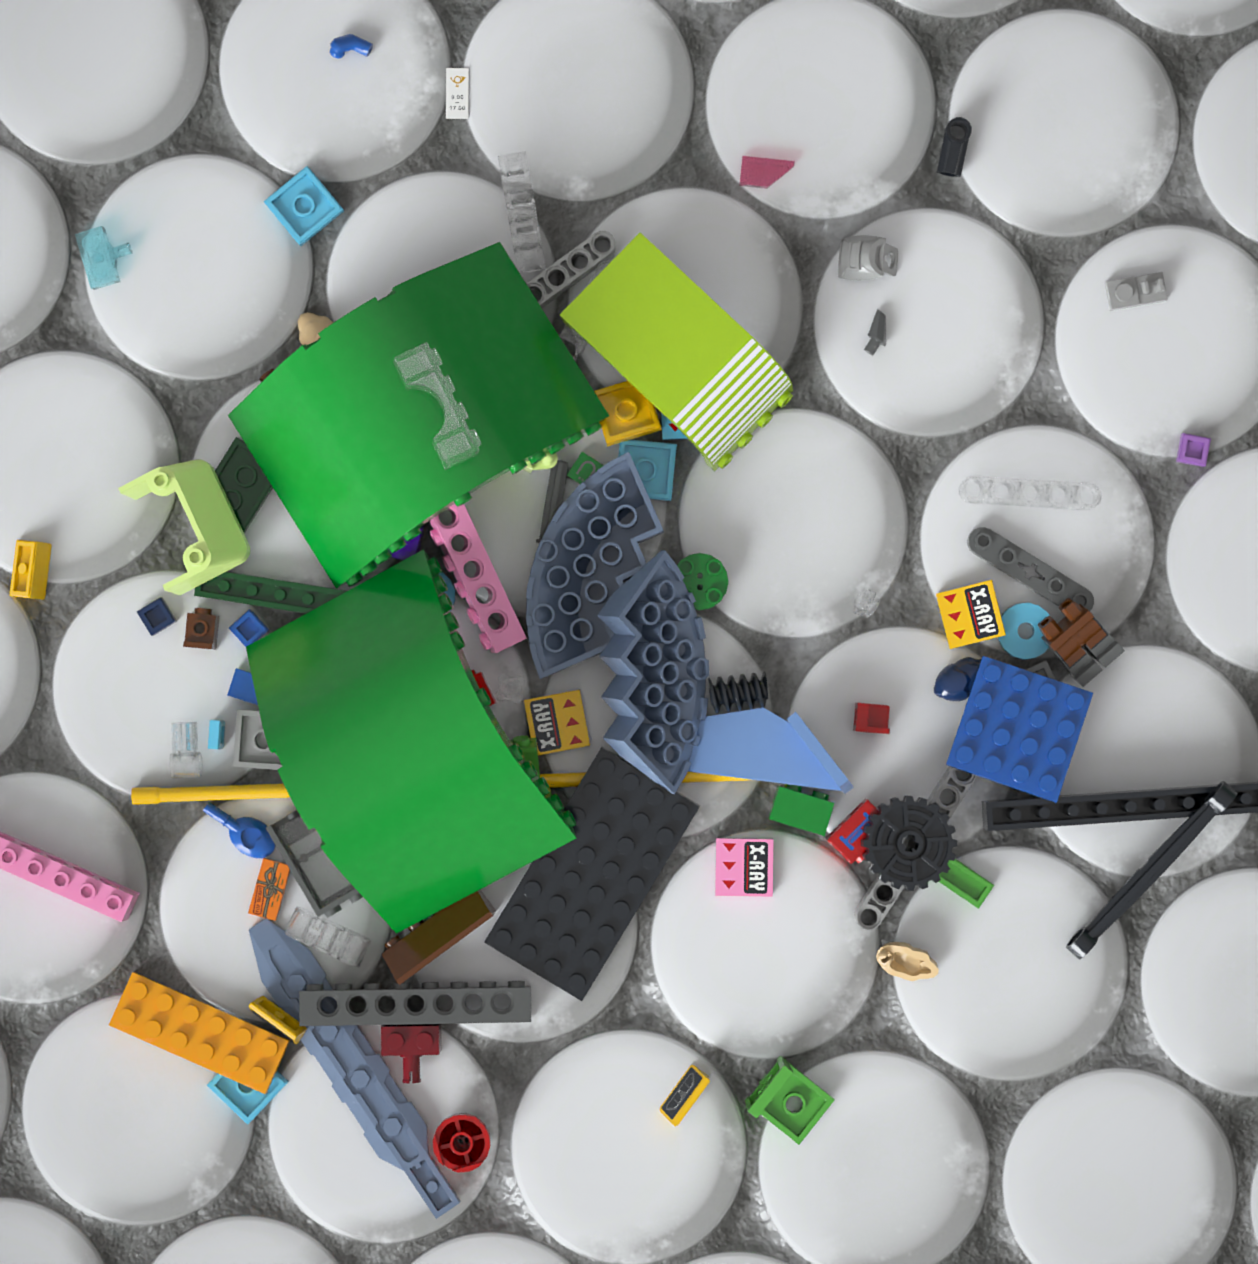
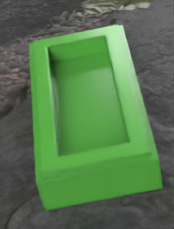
M957 859L954 861L949 860L947 865L950 867L948 873L941 872L939 874L941 880L938 882L979 909L994 887V884Z

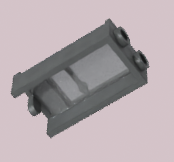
M297 810L266 827L317 917L325 913L328 918L342 910L339 904L350 899L351 903H354L363 897L330 861L320 847L322 841L315 828L310 830L307 828Z

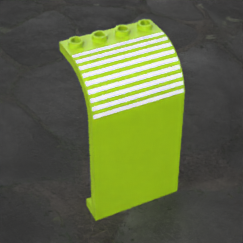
M641 232L560 314L562 321L570 329L575 330L690 440L702 454L706 464L714 472L719 467L721 469L725 468L733 459L731 454L738 447L744 448L752 440V433L759 426L763 428L773 418L771 413L778 406L784 407L793 397L791 394L793 392L792 382L775 359Z

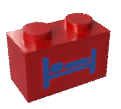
M864 799L825 839L850 864L854 861L859 864L864 860L862 854L866 852V847L861 846V840L866 838V833L862 831L863 826H869L871 821L868 819L870 813L877 814L879 810L868 799Z

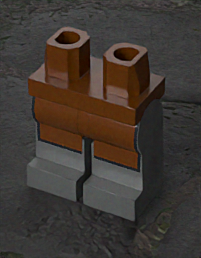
M1067 598L1058 607L1065 617L1058 623L1050 616L1045 617L1038 623V627L1044 635L1041 639L1048 645L1073 679L1084 687L1102 671V668L1091 658L1083 646L1105 668L1125 650L1103 628L1088 609Z

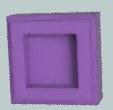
M1182 433L1176 462L1205 467L1211 438Z

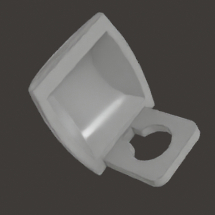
M860 235L842 238L839 250L838 277L849 280H868L882 277L883 273L889 276H896L898 249L886 244V238ZM889 253L891 256L890 267H888V263L885 261V256Z

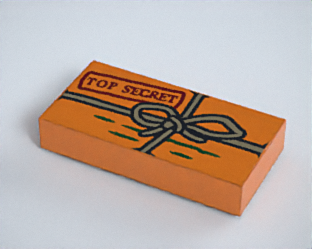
M263 858L248 914L274 921L277 920L290 874V869L286 863Z

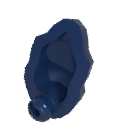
M966 657L943 668L935 681V695L949 701L966 700L970 695L981 659Z

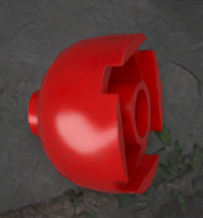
M457 1113L445 1118L437 1127L433 1138V1151L438 1161L443 1166L445 1165L457 1173L470 1172L478 1168L487 1158L491 1146L490 1133L485 1123L477 1116L468 1113Z

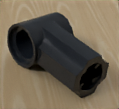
M956 117L947 124L944 130L936 173L949 177H961L968 141L972 133V127L967 119ZM960 126L964 130L965 136L961 139L954 138L950 133V128Z

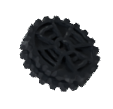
M904 796L903 801L894 797L890 799L888 806L883 803L878 805L879 812L877 814L870 813L868 819L871 823L869 826H863L862 829L866 833V838L861 840V846L866 847V852L862 855L864 860L871 862V865L868 867L873 874L879 872L878 879L887 883L890 880L891 887L900 889L904 885L907 891H914L915 885L925 889L928 888L929 881L935 883L940 881L939 874L941 872L948 873L950 867L947 863L949 860L954 861L956 857L952 853V848L957 846V840L952 839L951 835L956 830L954 826L947 824L950 818L947 813H939L940 806L935 803L927 805V799L918 797L914 801L913 796ZM908 835H912V841L916 842L915 847H909L910 851H905L906 846L902 844L903 838L908 839Z

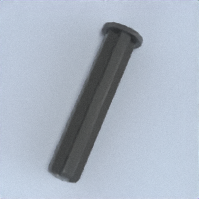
M558 460L556 465L550 470L539 539H536V543H540L553 516L562 505L568 471V463Z

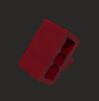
M441 1024L382 1025L381 1056L403 1057L402 1082L410 1084L412 1071V1084L420 1083V1057L423 1055H439L442 1050Z

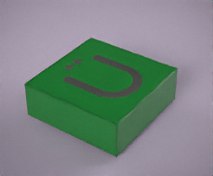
M581 452L568 472L567 477L581 484L604 465Z

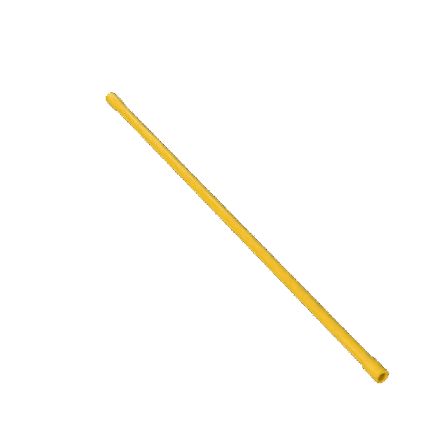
M586 772L540 774V778L544 777L550 788L578 787ZM687 772L682 783L748 781L750 779ZM283 783L173 788L135 787L131 791L133 805L158 804L161 802L290 797Z

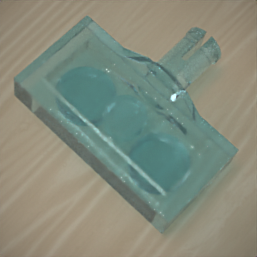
M102 226L75 234L90 288L96 290L121 282L117 271V258L132 254L129 242L113 247L108 240L105 228Z

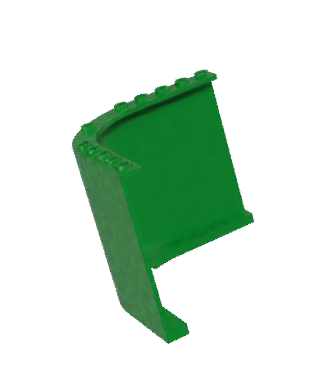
M500 242L413 277L393 287L386 297L380 300L374 297L319 332L320 338L317 341L308 345H302L228 414V417L336 589L345 584L348 587H352L364 579L362 575L365 576L378 568L377 565L392 557L391 553L406 546L405 540L410 541L421 534L420 527L452 505L456 504L459 507L471 500L472 496L470 494L509 471H511L512 475L521 471L527 466L526 462L528 461L532 465L547 456L546 452L548 451L551 455L555 454L566 446L565 442H568L569 445L578 442L584 437L583 433L585 432L588 436L594 434L602 428L601 422L609 417L606 409Z
M424 549L246 646L265 738L270 752L275 753L281 762L282 767L277 770L292 802L309 830L315 828L322 841L320 847L330 861L396 934L576 839L573 828L576 826V821L569 810H563L564 807L559 796L556 793L551 794L550 787L544 777L538 778V773L530 760H524L525 757L520 746L517 743L512 744L489 707L491 700L485 689L479 688L462 648L465 647V643L459 632L456 631L459 628V623L450 611L454 607L450 598L445 593L448 587L444 579L439 575L442 573V568L435 557L430 558Z

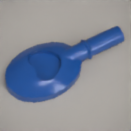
M211 802L204 808L203 811L229 829L232 843L243 854L252 858L262 859L274 852L276 845L266 830L268 826L264 822L252 817L234 819Z

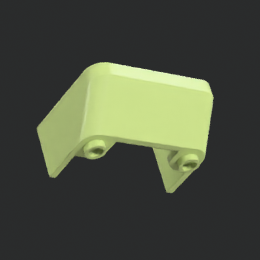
M197 459L158 467L118 488L121 494L135 500L151 492L158 496H168L176 492L197 536L198 542L187 547L183 554V562L188 572L164 584L163 588L165 591L182 595L244 563L248 559L250 545L219 478L210 463Z

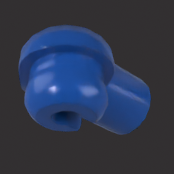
M348 34L334 38L330 43L331 48L329 52L332 57L337 59L342 58L345 52L350 50L368 57L373 44L358 36Z

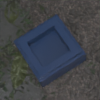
M163 597L156 599L137 611L151 636L158 634L177 622Z

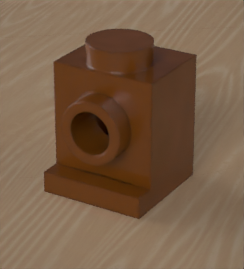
M195 608L194 613H187L183 647L216 650L219 616L212 615V609ZM198 623H203L205 626V630L201 634L196 632V625Z

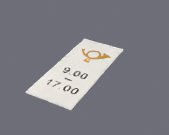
M446 68V119H468L469 68Z

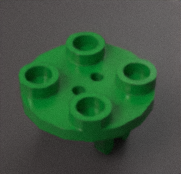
M703 553L688 555L680 560L677 566L684 576L683 582L688 592L692 593L696 600L693 603L695 609H709L718 604L726 594L728 587L727 571L721 561L712 555ZM699 573L703 575L701 579L697 577ZM702 585V590H698L697 586Z

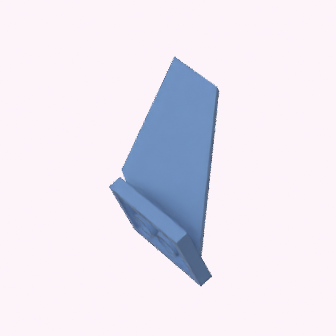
M765 708L706 716L705 721H700L697 736L701 738L698 746L693 747L689 759L691 765L688 772L843 791L844 794L854 788L796 712L787 718L788 721Z

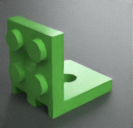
M779 1056L776 1064L759 1081V1085L753 1093L745 1099L747 1111L755 1118H758L761 1114L800 1145L835 1099L782 1056ZM791 1096H797L802 1100V1106L797 1111H790L786 1107V1101Z

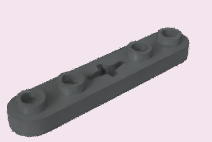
M979 527L969 534L967 545L974 555L1057 606H1060L1063 601L1070 598L1089 611L1093 608L1094 597L1087 588L991 529ZM1020 562V564L1027 567L1034 564L1036 566L1035 572L1043 576L1044 579L1041 580L1034 576L1027 579L1025 577L1026 571L1018 566V563Z

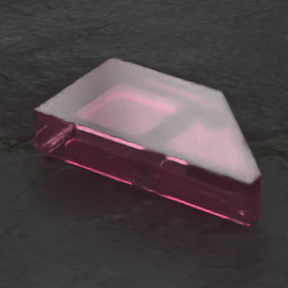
M742 156L739 186L768 189L794 168L795 161Z

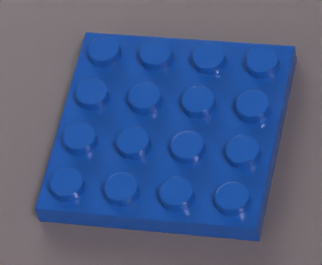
M983 656L946 765L1057 803L1093 693Z

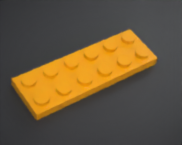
M132 972L109 1023L111 1027L263 1094H267L290 1040L136 972Z

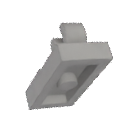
M1163 272L1112 280L1105 283L1110 311L1168 300Z

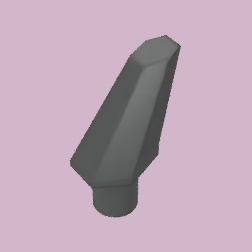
M878 309L870 331L867 334L871 339L864 348V351L872 356L880 345L886 346V316Z

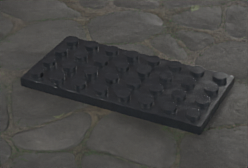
M601 747L564 808V811L569 810L576 821V826L573 827L576 839L531 863L484 943L580 1001H583L700 808V805L677 791L675 794L670 793L632 764L606 748Z

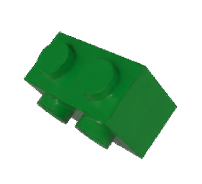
M785 784L782 787L778 785L768 818L825 836L835 804L828 801L830 795L814 790L812 795L801 792V786Z

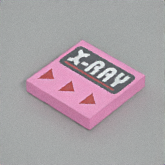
M716 838L715 896L773 897L774 839Z

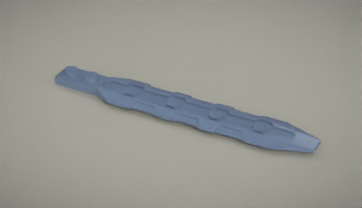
M265 918L249 929L261 981L278 1007H282L286 1013L299 1021V991L306 990V984H324V989L333 988L327 981L326 973L310 949L273 921ZM330 996L323 998L321 1003L323 1010L329 1013L334 1012L337 1009V1001ZM357 1025L306 1026L307 1030L301 1038L302 1043L310 1055L315 1056L333 1083L332 1088L341 1102L346 1103L364 1130L363 1135L377 1156L406 1173L436 1219L458 1205L461 1200L429 1154L426 1123L412 1102L407 1101L389 1074L390 1069L380 1054L375 1053Z

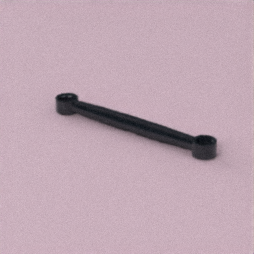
M1225 781L1220 782L1208 794L1204 803L1148 858V861L1141 868L1136 870L1086 927H1082L1070 939L1066 948L1078 959H1082L1097 943L1098 938L1169 868L1216 814L1223 812L1237 796V792Z

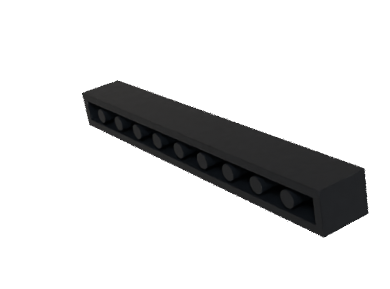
M1258 782L1228 784L1237 792V796L1223 812L1216 815L1257 813ZM1217 785L1059 795L1057 803L1040 797L981 801L983 829L986 831L1186 818L1190 817L1204 803L1205 798Z

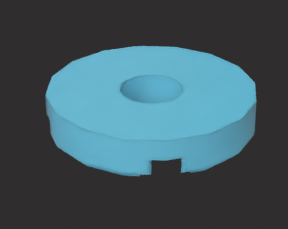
M1032 603L1015 604L1006 609L1001 615L1006 635L998 637L1002 649L1010 656L1022 660L1036 658L1045 653L1049 647L1041 639L1044 635L1040 631L1038 623L1049 616L1048 612L1039 605ZM1028 623L1031 625L1033 634L1029 639H1022L1018 635L1020 624Z

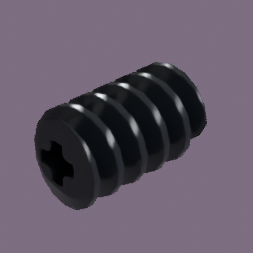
M765 672L762 673L761 680L758 679L756 673H751L749 682L744 674L740 675L738 683H736L733 675L728 677L727 684L724 683L721 676L717 677L715 685L708 678L711 706H713L716 713H719L721 704H724L727 712H731L733 703L736 704L739 711L742 710L744 702H747L750 709L754 708L755 701L759 702L761 708H765L766 700L768 699Z

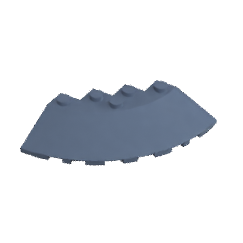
M629 452L602 466L572 492L553 516L535 553L526 593V624L532 658L540 679L603 652L614 636V633L597 615L612 594L624 584V581L630 579L647 564L638 544L664 533Z
M661 550L612 594L597 615L614 633V636L599 657L616 674L601 698L618 715L603 736V739L619 756L661 787L675 794L691 765L689 759L693 747L698 746L701 738L697 736L700 721H705L708 698H705L706 678L709 676V660L705 658L703 639L706 638L703 621L701 617H697L693 604L696 600L693 594L688 592L683 582L684 576L665 550Z

